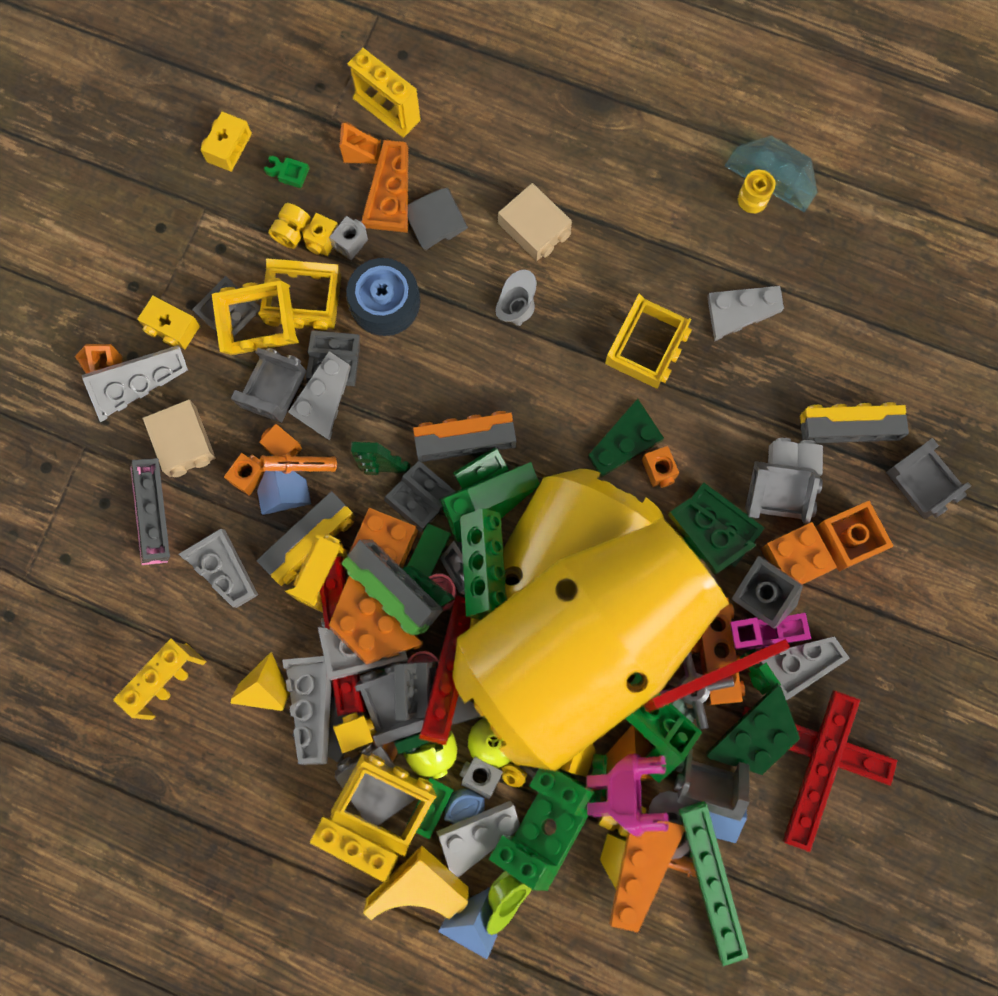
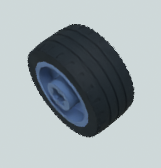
M389 258L369 260L357 267L349 278L346 290L347 303L352 317L366 332L379 336H393L406 330L415 321L420 308L419 287L412 272L401 262Z

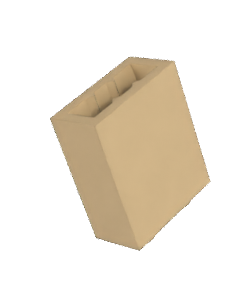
M533 183L498 212V224L536 261L542 256L547 257L559 241L564 242L571 234L572 220Z
M190 399L143 418L157 458H159L161 469L169 477H180L187 473L186 470L207 466L211 460L216 459L198 410Z

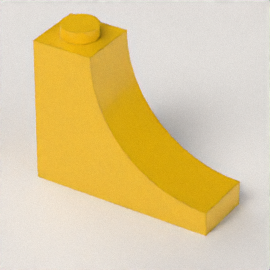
M421 846L366 898L363 914L372 920L388 909L411 905L432 909L449 920L455 913L459 914L466 908L469 887L428 850Z

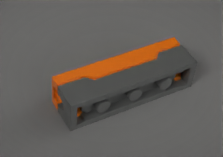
M497 411L492 413L491 416L486 417L472 415L467 417L466 420L460 421L454 418L446 419L443 423L434 425L431 422H425L413 428L417 456L420 462L484 453L494 447L498 450L516 448L512 413H506L505 411Z

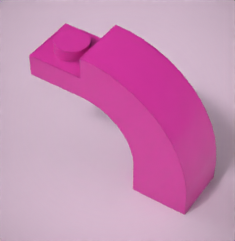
M806 613L787 616L775 629L764 621L758 620V618L730 622L735 650L768 647L784 639L788 643L811 639Z

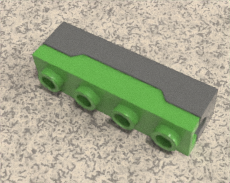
M359 540L348 554V557L341 563L348 570V575L352 579L359 581L365 587V592L372 598L377 599L383 605V610L388 615L395 617L401 623L400 627L408 634L417 635L425 633L443 611L373 540Z

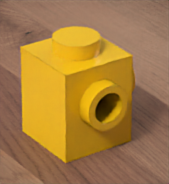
M316 213L311 223L307 224L303 230V239L307 249L316 255L321 253L328 256L332 250L329 237L338 227V223Z
M357 712L342 717L343 722L333 726L342 753L373 742L371 735L376 733L371 718L366 720L364 715L358 716Z

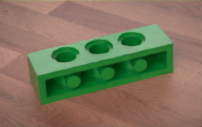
M484 508L460 517L466 617L479 620L483 619L507 600L501 516L498 512Z

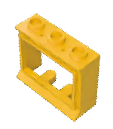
M362 48L347 63L351 67L355 87L353 99L404 138L420 121L417 90L370 52ZM370 86L378 91L373 98L365 93ZM386 99L395 104L390 111L381 106Z
M266 258L264 283H266L267 279L275 278L276 273L288 274L290 277L305 275L311 276L313 279H321V277L330 278L326 311L292 308L295 328L300 329L308 326L322 331L327 330V328L335 329L341 284V273L338 264ZM272 297L262 299L259 311L262 321L269 326H279L282 324L280 307H271Z
M279 278L267 279L264 284L246 283L243 284V288L225 287L221 288L219 293H213L212 301L220 352L236 355L256 351L257 348L267 349L299 343L295 333L289 292L290 285ZM278 296L283 333L234 342L229 305Z
M638 294L607 355L605 364L657 389L660 382L666 383L672 371L668 369L671 361L676 363L682 351L678 346L681 341H687L692 331L688 327L691 319H687L650 302ZM642 312L677 328L656 372L620 356Z
M327 534L324 538L316 535L318 542L313 543L293 584L295 588L285 591L298 602L322 613L321 587L335 558L342 556L343 560L348 557L347 550L339 543L340 540Z
M170 639L113 700L131 718L153 720L155 715L145 705L155 695L160 700L169 699L170 692L164 685L173 675L181 681H185L188 678V673L182 668L186 661L204 665L207 661L189 644H181Z
M362 753L331 810L332 822L405 856L412 838L431 803L436 798L434 788H432L433 785L423 778L419 777L416 780L408 776L409 773L399 766L392 768L384 764L385 761L377 755L370 754V756ZM365 773L421 800L401 837L381 826L364 820L358 815L345 811Z
M331 816L329 818H322L310 841L311 844L383 882L391 875L401 855L332 822Z

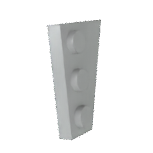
M224 529L216 531L179 553L232 607L237 608L258 596Z

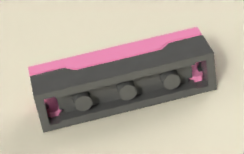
M159 458L132 460L131 477L141 565L168 563L170 552Z

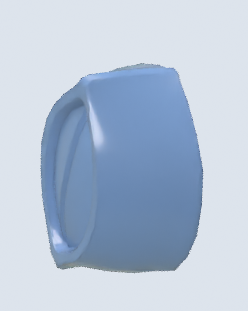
M468 788L454 791L445 807L444 820L453 825L484 812V797Z

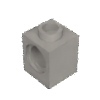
M346 216L329 239L333 249L352 260L367 242L368 236L366 227L362 222L357 219L353 221ZM350 234L355 235V236H354L353 238H351V239H347V238H346V236H348V235H350Z
M474 757L472 763L466 761L459 776L463 777L462 786L490 799L503 771ZM476 771H482L486 774L487 780L481 784L476 783L472 778V774Z

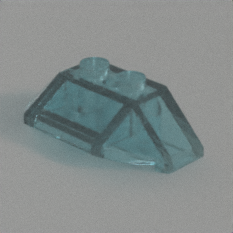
M767 136L737 146L725 164V167L744 178L754 170L769 172L774 177L776 183L772 194L803 212L807 210L818 193L812 159L773 136Z

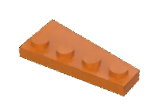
M388 140L383 142L361 221L366 228L408 233V146L406 142Z
M662 821L668 824V831H644L641 836H634L628 832L609 922L611 927L639 932L683 836V824Z

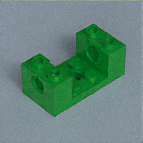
M634 672L627 677V681L631 684H637L642 679L638 672ZM661 693L656 694L653 698L661 695ZM671 703L651 711V713L646 712L644 705H642L625 718L654 745L644 757L664 756L666 765H662V767H666L665 774H649L658 783L684 761L702 733L699 728Z
M560 768L556 771L538 769L530 784V787L538 791V794L515 836L502 835L489 858L490 861L532 890L548 891L589 816L587 814V803H596L600 795L599 792L588 788L586 784ZM550 819H553L556 823V831L552 835H548L545 831V824Z

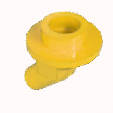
M509 763L503 766L501 776L507 785L520 787L524 784L527 773L519 767L520 765Z

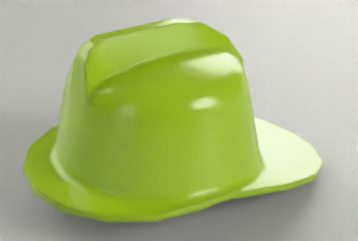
M506 871L495 880L488 893V902L493 911L487 925V933L490 935L497 934L510 922L523 900L532 890Z

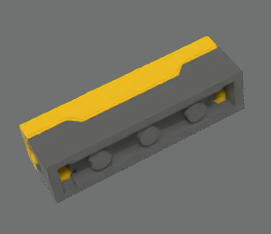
M895 402L883 403L881 406L862 403L856 405V407H847V404H836L827 408H823L822 405H811L800 415L802 441L813 440L816 443L900 441L909 434L906 405H896Z
M331 491L256 561L281 586L285 583L289 584L297 577V571L302 568L313 543L318 542L316 535L323 538L326 534L335 537L340 531H347L353 525L355 515Z

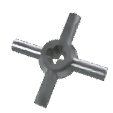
M690 651L683 660L685 676L680 680L678 687L703 676L696 673ZM732 676L697 691L696 697H693V693L681 698L684 702L693 705L699 729L709 728L703 702L708 699L710 691L735 686ZM675 688L661 690L659 693L664 694Z

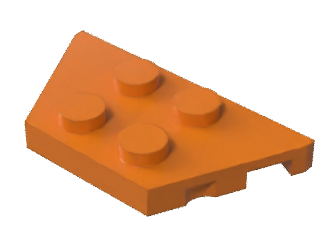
M349 576L329 624L330 630L366 665L377 662L383 657L390 658L399 655V652L405 650L419 649L422 646V642L415 635L406 633L400 627L401 623L395 617L388 615L383 610V605L377 599L369 596L364 590L365 587L359 581Z

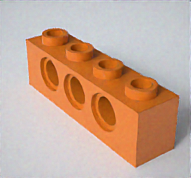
M726 597L728 605L720 610L714 618L721 622V632L714 631L710 624L698 640L703 676L741 659L739 655H736L730 626L731 619H734V608L732 603L729 604L728 597ZM718 644L725 648L726 654L724 658H719L715 655V645ZM739 672L731 675L735 686L710 691V695L706 700V706L743 702L742 697L745 696L744 682L739 679Z

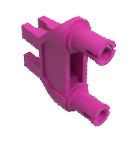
M637 753L629 754L607 775L587 776L588 788L593 790L608 789V802L587 803V814L594 817L611 816L634 836H641L644 831H668V824L662 822L668 821L666 812L643 814L641 807L640 777L642 774H665L666 767H662V765H666L664 756L641 758Z

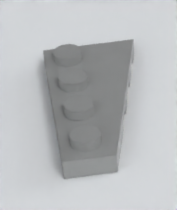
M177 345L84 374L82 379L99 421L102 422L110 414L127 407V404L139 397H144L152 389L166 384L188 369L180 346Z
M324 656L282 660L283 667L287 670L288 676L286 687L287 691L290 692L292 702L290 713L295 721L293 732L298 764H327L332 680L328 678Z

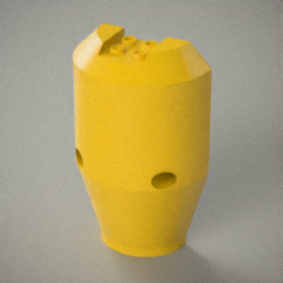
M576 469L544 477L503 548L505 580L509 577H515L519 581L518 584L512 586L505 584L507 600L560 559L648 526L659 518L664 519L662 512L647 497L641 503L632 494L625 493L607 481L599 480L600 472ZM564 581L560 584L559 591L563 596H571L575 592V586L570 581Z
M659 518L648 526L560 559L464 632L457 639L453 681L464 703L473 698L475 709L490 722V728L499 740L503 739L499 750L510 761L518 765L556 771L658 694L719 611L728 605V601L692 550L664 519ZM570 581L574 584L575 592L571 596L566 597L560 593L559 586L562 582ZM641 672L642 679L639 683L631 684L627 681V677L630 674Z

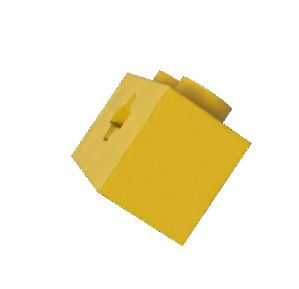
M221 112L218 119L214 120L210 134L203 140L201 145V152L206 162L232 172L252 135L247 121Z
M155 296L151 297L137 319L143 326L142 330L154 338L158 335L164 338L163 342L171 347L179 345L183 349L187 348L200 327L193 316Z

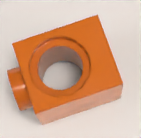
M277 424L265 430L259 441L263 448L272 456H282L283 454L296 456L302 450L300 444Z
M668 446L644 455L642 462L652 487L660 485L661 488L675 483L674 479L677 478L679 471ZM655 465H664L667 468V473L661 474L657 472Z
M241 453L224 478L230 484L250 496L262 480L265 471L262 472L260 470V459L252 454L247 457ZM252 468L250 476L242 477V472L245 469Z

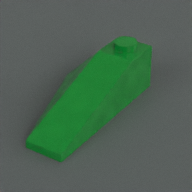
M529 462L439 498L455 540L462 542L461 516L484 508L500 513L502 518L534 491L540 483L532 463Z

